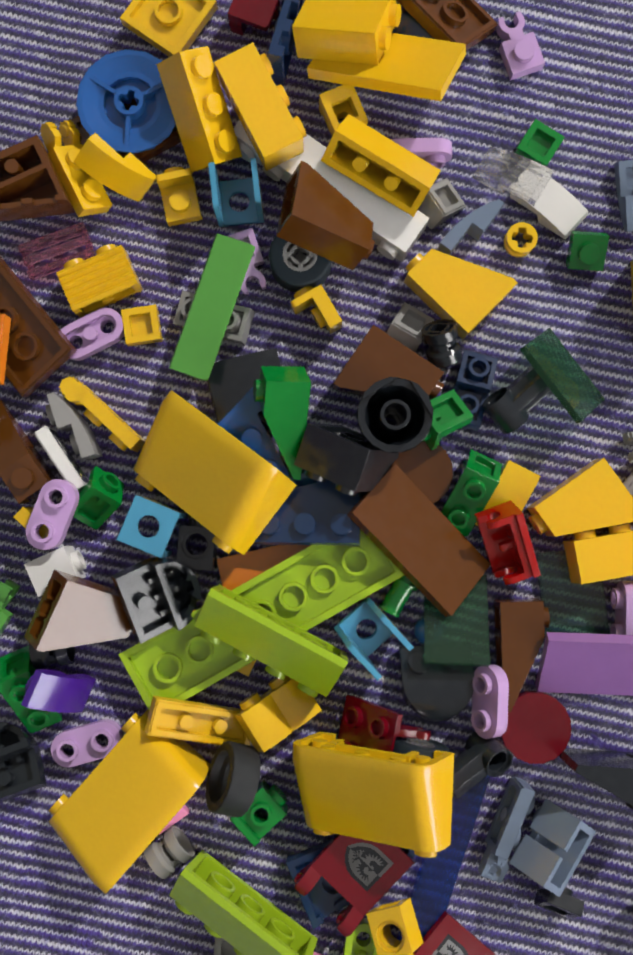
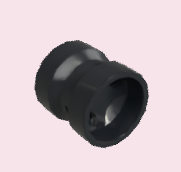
M449 319L436 320L422 328L423 341L428 345L426 350L427 361L440 368L451 366L461 360L462 351L460 344L456 342L458 329L455 321Z
M29 643L30 659L35 670L47 669L51 664L58 663L60 666L70 665L75 661V647L41 652L35 650Z

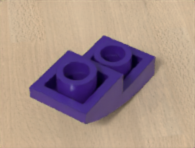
M57 669L35 670V673L26 684V694L21 705L26 708L48 712H82L96 679L85 673L67 675Z

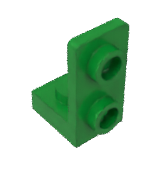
M472 449L465 459L460 478L441 510L443 515L463 536L470 534L477 522L474 514L484 510L498 486L503 464Z
M28 645L0 657V693L30 733H35L62 720V713L35 710L21 705L26 694V684L35 673Z

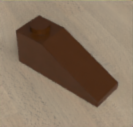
M0 399V477L19 504H33L37 501L41 488L48 481L56 478L8 407Z
M536 598L494 599L496 665L505 671L509 682L508 712H511L544 641L545 628H549L550 625L548 607H544V601Z

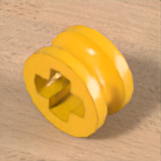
M518 222L512 225L505 234L503 240L504 248L513 257H524L536 246L538 235L531 224ZM518 232L523 233V239L529 240V243L526 242L522 248L518 247V241L512 240V237L515 238Z

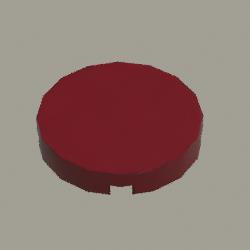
M524 691L518 695L512 711L508 712L507 729L501 736V739L517 759L529 764H544L556 759L566 749L571 737V720L566 708L555 697L544 692Z

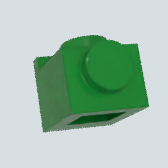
M263 780L258 785L254 801L249 810L242 817L231 816L230 820L255 847L260 842V839L287 815L288 805L286 802L288 799L278 786L273 784L270 787ZM263 808L268 812V815L265 818H260L255 811Z

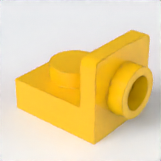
M171 167L164 170L162 174L156 175L169 227L203 220L195 181L190 168Z
M321 284L315 288L311 286L304 287L294 294L295 299L290 304L295 315L314 305L315 308L310 310L320 329L326 326L329 333L332 334L342 328V319Z

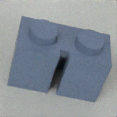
M545 799L543 805L534 813L530 826L533 829L529 836L525 834L524 838L520 840L509 863L539 885L560 897L596 831L580 819Z

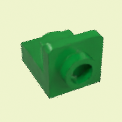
M454 389L430 400L433 407V420L427 437L422 441H425L430 450L439 446L442 437L470 424L474 417Z
M95 466L90 472L88 484L79 492V503L73 517L97 530L122 504L124 483L113 473L105 472Z

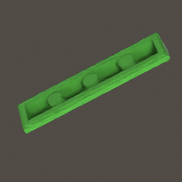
M218 233L215 235L169 369L201 381H208L255 246Z

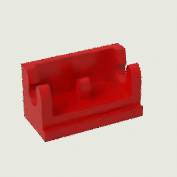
M511 500L474 514L495 578L503 577L504 584L509 585L530 577L536 578L541 576L524 514Z

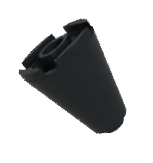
M388 377L370 386L361 397L357 410L358 426L364 438L375 448L389 453L406 452L418 446L427 437L433 420V407L428 394L419 384L398 377ZM385 418L393 419L395 426L387 423Z

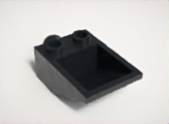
M566 748L559 755L574 772L626 802L625 805L633 810V752Z

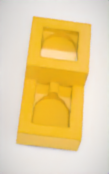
M96 133L87 139L74 160L77 166L95 180L137 202L143 199L156 180V175L131 152L123 158Z
M507 460L502 468L499 484L484 510L511 500L522 511L541 476Z

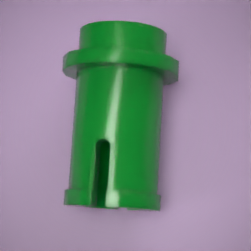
M404 575L392 583L379 607L399 618L412 591H417L418 588Z

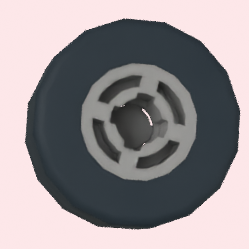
M275 236L270 244L268 257L272 275L280 286L290 292H297L307 286L315 288L320 284H324L330 274L332 261Z

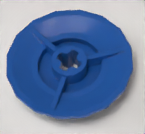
M124 49L104 55L88 68L78 87L76 106L81 124L90 136L96 133L116 152H131L132 154L153 149L170 136L176 123L156 65L162 60L145 51ZM132 99L136 100L137 106L131 105L129 110H126L124 104H130Z

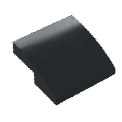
M277 349L250 353L214 363L207 383L217 423L253 387L254 380L260 379L261 366H281ZM260 411L258 414L262 419L263 423L265 424L267 422L264 418L263 412Z

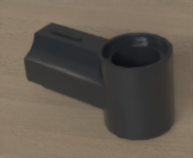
M532 364L508 387H502L488 396L483 402L482 407L503 434L511 433L527 421L529 417L528 411L555 388L553 385L554 380L538 364Z
M476 731L473 732L466 741L465 750L454 758L453 798H460L487 775L498 777L504 774L512 764L513 753L497 738L484 739Z

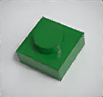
M535 119L514 153L544 171L565 137Z
M571 231L565 266L568 269L603 271L609 235L607 233Z

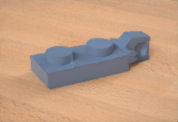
M516 776L511 777L485 839L487 848L478 867L481 876L498 883L502 882L509 870L508 858L512 849H515L520 842L521 826L525 817L532 812L535 803V791L525 780Z

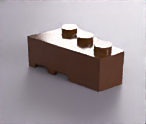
M37 135L0 151V222L76 213L48 155L49 152Z

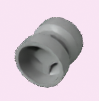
M172 826L164 833L163 839L160 842H153L144 850V856L148 865L161 879H167L175 872V868L179 863H186L195 855L190 840L177 826Z

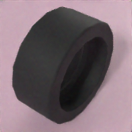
M227 741L223 742L217 749L212 759L206 782V803L212 813L242 817L249 810L254 801L260 779V757L258 751L253 746Z

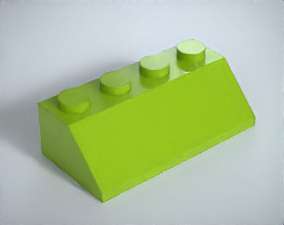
M220 584L210 589L194 625L202 630L200 636L217 645L221 641L234 647L232 653L247 662H252L253 658L266 664L264 669L266 672L281 680H284L286 676L299 682L298 689L315 698L318 694L325 697L328 696L348 664L347 652Z
M204 850L184 868L169 894L175 900L178 909L187 915L193 914L204 923L208 933L216 938L222 937L233 946V950L237 955H313L318 938Z

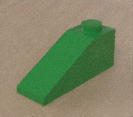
M261 366L260 379H255L253 383L254 402L260 403L264 418L293 479L301 480L302 468L294 465L307 426L311 380L305 367Z

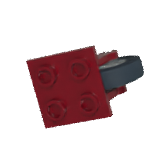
M346 695L338 739H344V744L401 754L418 751L419 755L429 756L431 759L434 758L435 750L449 752L447 746L430 739L431 731H424L420 727L401 725L402 714L359 697Z

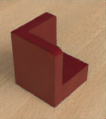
M233 0L227 13L230 31L243 36L247 25L267 31L272 19L276 20L280 15V0Z

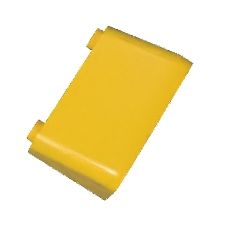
M172 390L162 401L133 468L138 473L135 480L151 492L154 488L159 490L213 533L215 537L211 541L228 554L234 549L245 555L297 486L271 463Z
M148 709L142 716L135 712L121 728L126 734L69 798L63 794L48 810L53 815L48 822L93 884L104 894L116 884L193 796L205 780L211 765L184 740L147 736L144 730L149 714Z
M321 731L293 742L292 759L305 821L308 827L313 828V833L322 836L335 833L414 850L415 855L424 858L436 857L437 852L443 851L451 845L453 752L435 750L434 758L431 759L429 756L419 755L418 751L401 754L344 744V739H336V734Z

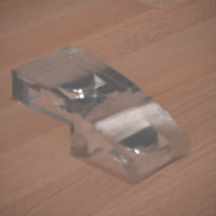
M490 147L472 178L500 194H503L506 190L534 206L554 171L524 156L500 148Z

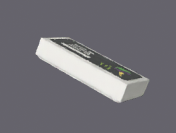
M43 426L35 432V437L63 479L73 483L78 492H80L88 484V478L56 430Z

